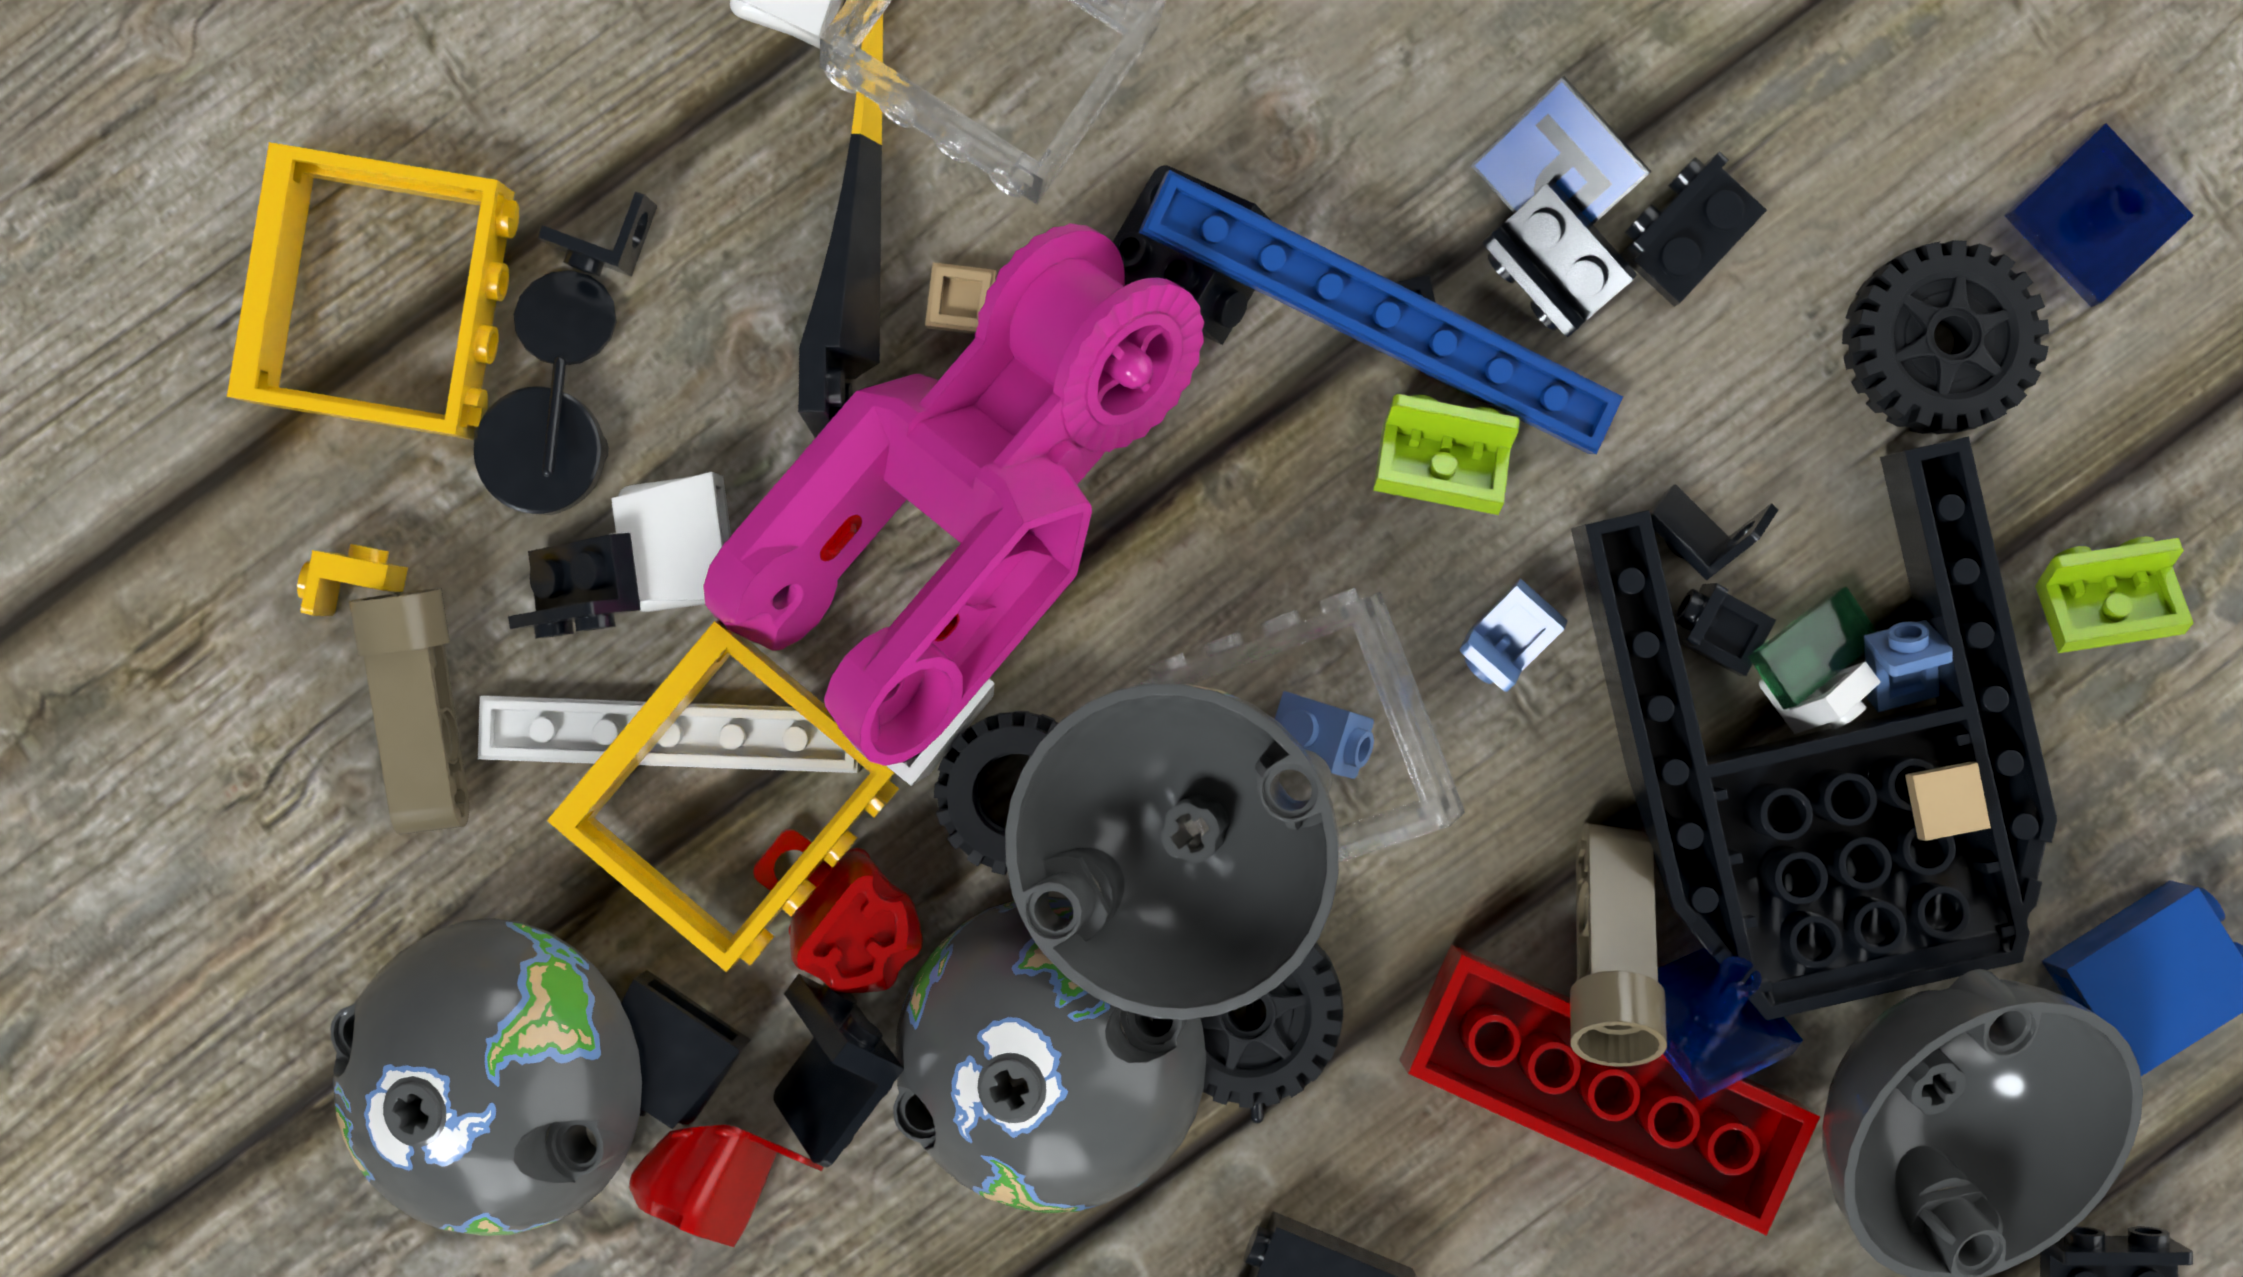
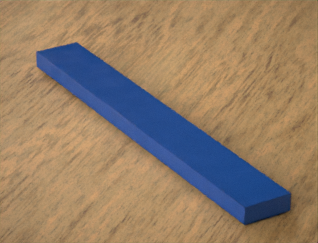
M1171 170L1165 173L1139 230V233L1510 416L1517 417L1520 421L1587 454L1598 453L1623 399V396Z

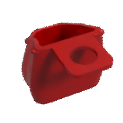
M794 829L783 830L755 864L753 874L756 881L771 891L780 881L774 873V865L778 857L790 850L804 852L812 841ZM853 848L848 850L834 867L823 861L808 878L816 886V889L792 917L789 926L791 959L797 968L816 976L834 991L844 993L880 992L891 988L895 984L901 968L920 953L923 947L922 930L911 897L893 885L882 874L864 849Z
M711 1125L689 1127L669 1131L651 1149L632 1172L629 1180V1189L638 1208L645 1213L672 1224L689 1234L735 1247L754 1212L777 1153L820 1171H823L824 1167L813 1163L808 1157L734 1126Z

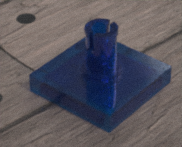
M2105 123L2089 134L2004 216L2087 304L2092 307L2101 304L2194 215Z
M1702 948L1658 968V982L1664 988L1666 1004L1667 1048L1663 1054L1699 1100L1792 1055L1803 1042V1039L1785 1017L1765 1020L1748 1001L1760 988L1762 982L1761 974L1757 970L1750 975L1745 984L1743 983L1744 977L1753 967L1750 961L1742 957L1733 956L1726 958L1719 965L1706 948Z

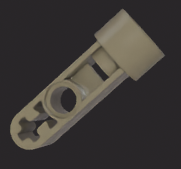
M442 588L393 593L349 601L358 656H364L388 810L394 830L397 834L403 835L466 826L469 818V796L445 651V644L450 643Z
M1585 823L1580 832L1576 854L1577 981L1570 990V1044L1572 1050L1578 1056L1596 1064L1618 1067L1645 1064L1660 1057L1667 1048L1665 991L1658 982L1653 848L1646 831Z

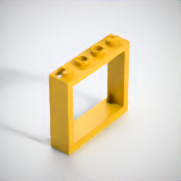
M269 142L227 397L253 404L474 440L475 428L479 426L481 419L488 410V393L485 389H482L486 364L493 363L498 350L499 333L497 327L493 326L496 302L504 300L509 284V268L506 263H503L507 238L511 239L515 236L519 224V204L517 201H514L515 192L495 179ZM314 178L480 206L445 415L279 387Z
M714 621L548 818L547 822L727 972L740 959L750 966L775 937L766 928L782 910L791 917L796 913L816 889V886L808 878L823 861L834 867L858 839L849 831L865 811L875 818L893 798L899 788L891 782L896 773L887 766L870 762L839 729L824 703L748 639L728 630L719 621ZM730 655L870 772L867 778L734 935L594 818Z

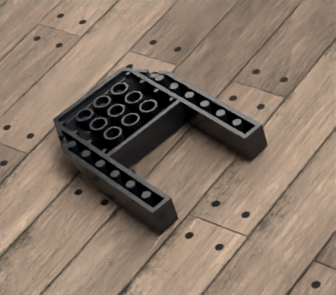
M1969 436L1880 457L1917 620H1927L1949 646L1952 647L1953 661L1938 666L1939 697H1935L1937 704L1844 725L1837 729L1831 728L1706 757L1649 510L1571 528L1627 775L1647 836L1653 848L1654 858L1670 906L1765 1020H1772L1960 977L1975 969L1990 970L2017 964L2024 960L2030 935L2027 923L2030 912L2037 906L2042 881L2038 880L2046 843H2052L2057 815ZM1966 762L1978 763L1991 828L1928 841L1918 839L1905 774Z

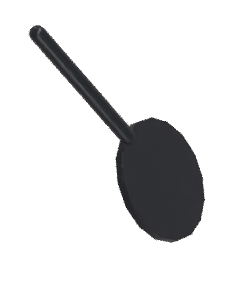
M571 270L551 272L531 282L519 296L513 314L515 332L525 350L540 361L553 364L542 474L545 477H552L555 473L566 365L580 364L598 355L611 340L617 323L615 303L605 286L588 274Z

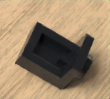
M1718 583L1702 584L1699 592L1691 589L1682 600L1674 616L1675 623L1680 625L1677 631L1680 644L1738 676H1747L1776 619L1727 594L1729 589Z

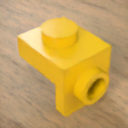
M350 544L348 555L312 550L311 559L301 568L297 582V594L302 599L300 611L303 614L313 616H333L336 611L341 582L382 591L403 592L408 567L387 563L389 551Z

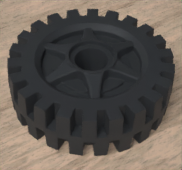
M1959 240L1926 244L1909 250L1884 264L1857 291L1856 295L1859 297L1849 306L1845 317L1850 320L1849 327L1843 330L1842 344L1849 345V354L1843 356L1846 370H1854L1857 379L1851 381L1857 394L1865 393L1869 397L1866 405L1874 413H1885L1888 416L1887 422L1897 427H1910L1911 432L1921 434H1948L1975 429L1997 420L2007 414L2006 411L2008 409L2018 406L2027 396L2024 391L2036 384L2042 373L2036 370V366L2046 360L2049 347L2041 345V337L2049 334L2048 319L2039 320L2037 310L2044 308L2045 305L2040 294L2031 296L2027 290V287L2034 283L2024 271L2016 274L2011 270L2016 262L2005 254L1996 257L1991 255L1993 249L1980 243L1966 246L1967 241ZM1938 323L1947 326L1954 335L1955 344L1951 354L1941 351L1935 343L1934 331Z
M1317 942L1302 964L1277 988L1260 997L1266 1007V1015L1256 1023L1241 1022L1233 1015L1232 1011L1217 1016L1201 1018L1206 1049L1203 1092L1212 1096L1213 1101L1227 1105L1228 1102L1239 1103L1241 1108H1253L1255 1104L1265 1103L1266 1106L1280 1103L1282 1098L1289 1095L1292 1098L1302 1092L1311 1081L1314 1082L1323 1072L1328 1061L1331 1060L1342 1029L1343 996L1333 964L1325 950H1322ZM1153 1018V1022L1161 1026H1171L1173 1019Z

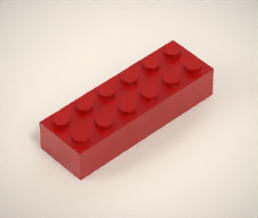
M1452 944L1399 1059L1409 1075L1767 1236L1820 1119L1818 1114L1799 1101L1667 1042V1048L1660 1057L1645 1064L1618 1067L1587 1061L1578 1056L1571 1048L1569 997Z

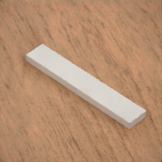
M480 696L478 759L595 764L647 701ZM690 703L639 764L649 766L860 772V764L792 706Z

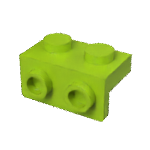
M1396 394L1392 398L1382 427L1373 491L1499 515L1505 501L1510 451L1519 432L1520 419L1500 414L1498 411L1488 407L1468 408L1438 402L1436 399L1426 395L1407 396Z
M2145 536L2128 540L2118 547L2092 551L2090 547L2077 546L2055 555L2039 578L2035 588L2058 653L2186 634L2194 622L2173 569V565L2184 551L2180 539L2173 538L2155 541L2153 537Z

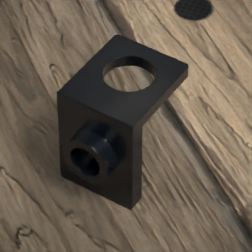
M634 193L613 251L543 225L539 229L537 238L555 249L566 252L563 263L578 270L600 277L603 267L632 277L657 205L645 194Z
M1674 484L1663 494L1651 510L1650 516L1653 528L1665 539L1670 550L1680 558L1685 559L1707 581L1761 538L1778 512V509L1771 503L1732 535L1728 536Z

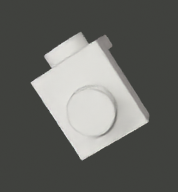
M1801 647L1792 651L1759 681V686L1794 734L1827 723H1829L1832 729H1837L1851 722L1866 708L1861 700L1881 682L1866 661L1826 675L1808 649Z

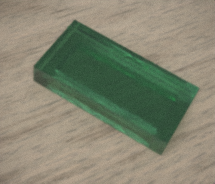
M1845 586L1832 591L1751 653L1748 658L1783 710L1797 706L1865 652L1864 635L1876 633L1877 631L1848 587Z

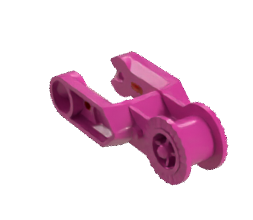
M1070 223L1065 226L1052 227L1046 233L1034 236L1026 246L1015 251L1010 262L999 270L996 281L987 290L985 303L978 312V327L975 332V339L939 380L922 374H913L857 390L723 544L708 568L703 585L705 605L713 616L728 630L750 641L761 644L772 651L784 649L801 640L820 622L832 603L838 585L837 580L901 505L908 500L957 540L960 545L889 627H885L864 638L845 655L831 676L824 697V703L842 733L870 762L887 766L905 762L921 753L944 732L1077 576L1092 514L1091 504L1078 487V484L1105 452H1111L1115 448L1127 447L1133 440L1145 437L1149 430L1161 423L1166 413L1178 404L1182 391L1191 382L1193 370L1199 364V351L1204 343L1202 332L1204 320L1200 313V305L1192 294L1168 279L1146 278L1125 286V270L1119 250L1110 239L1087 225Z

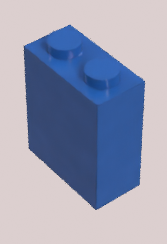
M2169 880L2042 960L2062 995L2073 999L2118 1030L2130 1045L2139 1065L2141 1076L2243 1013V946L2238 942L2232 941L2221 923L2226 918L2221 905L2211 893L2201 887Z

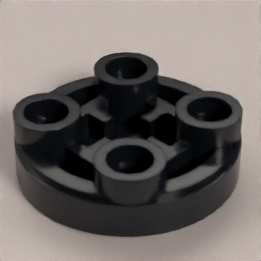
M541 386L525 387L504 395L484 414L474 439L475 466L486 489L502 504L524 513L552 516L574 507L591 493L602 474L604 463L608 457L609 446L593 413L581 401L563 392L555 473L552 477H545L542 474L551 388Z

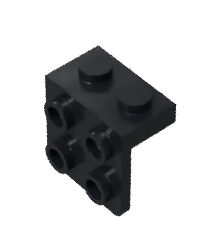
M1168 165L1160 166L1153 172L1113 240L1123 260L1125 286L1146 278H1163L1176 283L1192 294L1200 305V313L1204 320L1203 336L1223 345L1232 328L1242 320L1247 309V303L1255 289L1139 233V230L1164 175L1169 170L1269 220L1271 219L1253 202Z
M798 974L784 992V995L814 1038L776 1087L773 1100L812 1162L823 1167H829L851 1143L856 1132L881 1099L888 1094L893 1083L904 1068L883 1041V1035L880 1030L866 1018L857 1006V1000L851 993L834 991L825 983L821 985Z

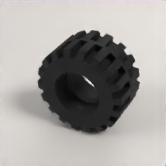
M1014 711L989 716L960 734L951 744L948 753L942 758L938 771H940L938 782L934 785V798L938 799L939 806L936 814L940 826L945 825L950 835L947 838L955 850L958 847L961 848L968 855L967 860L974 865L979 866L981 863L991 867V872L1002 875L1007 873L1006 827L996 823L986 813L980 800V782L984 772L992 762L1005 755L1025 754L1031 756L1038 744L1058 724L1054 718L1044 714L1029 713V711Z

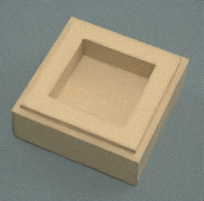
M933 262L925 321L926 328L975 334L978 327V312L985 303L987 290L996 281V270Z
M1966 762L1905 774L1918 839L1928 841L1991 828L1978 763Z

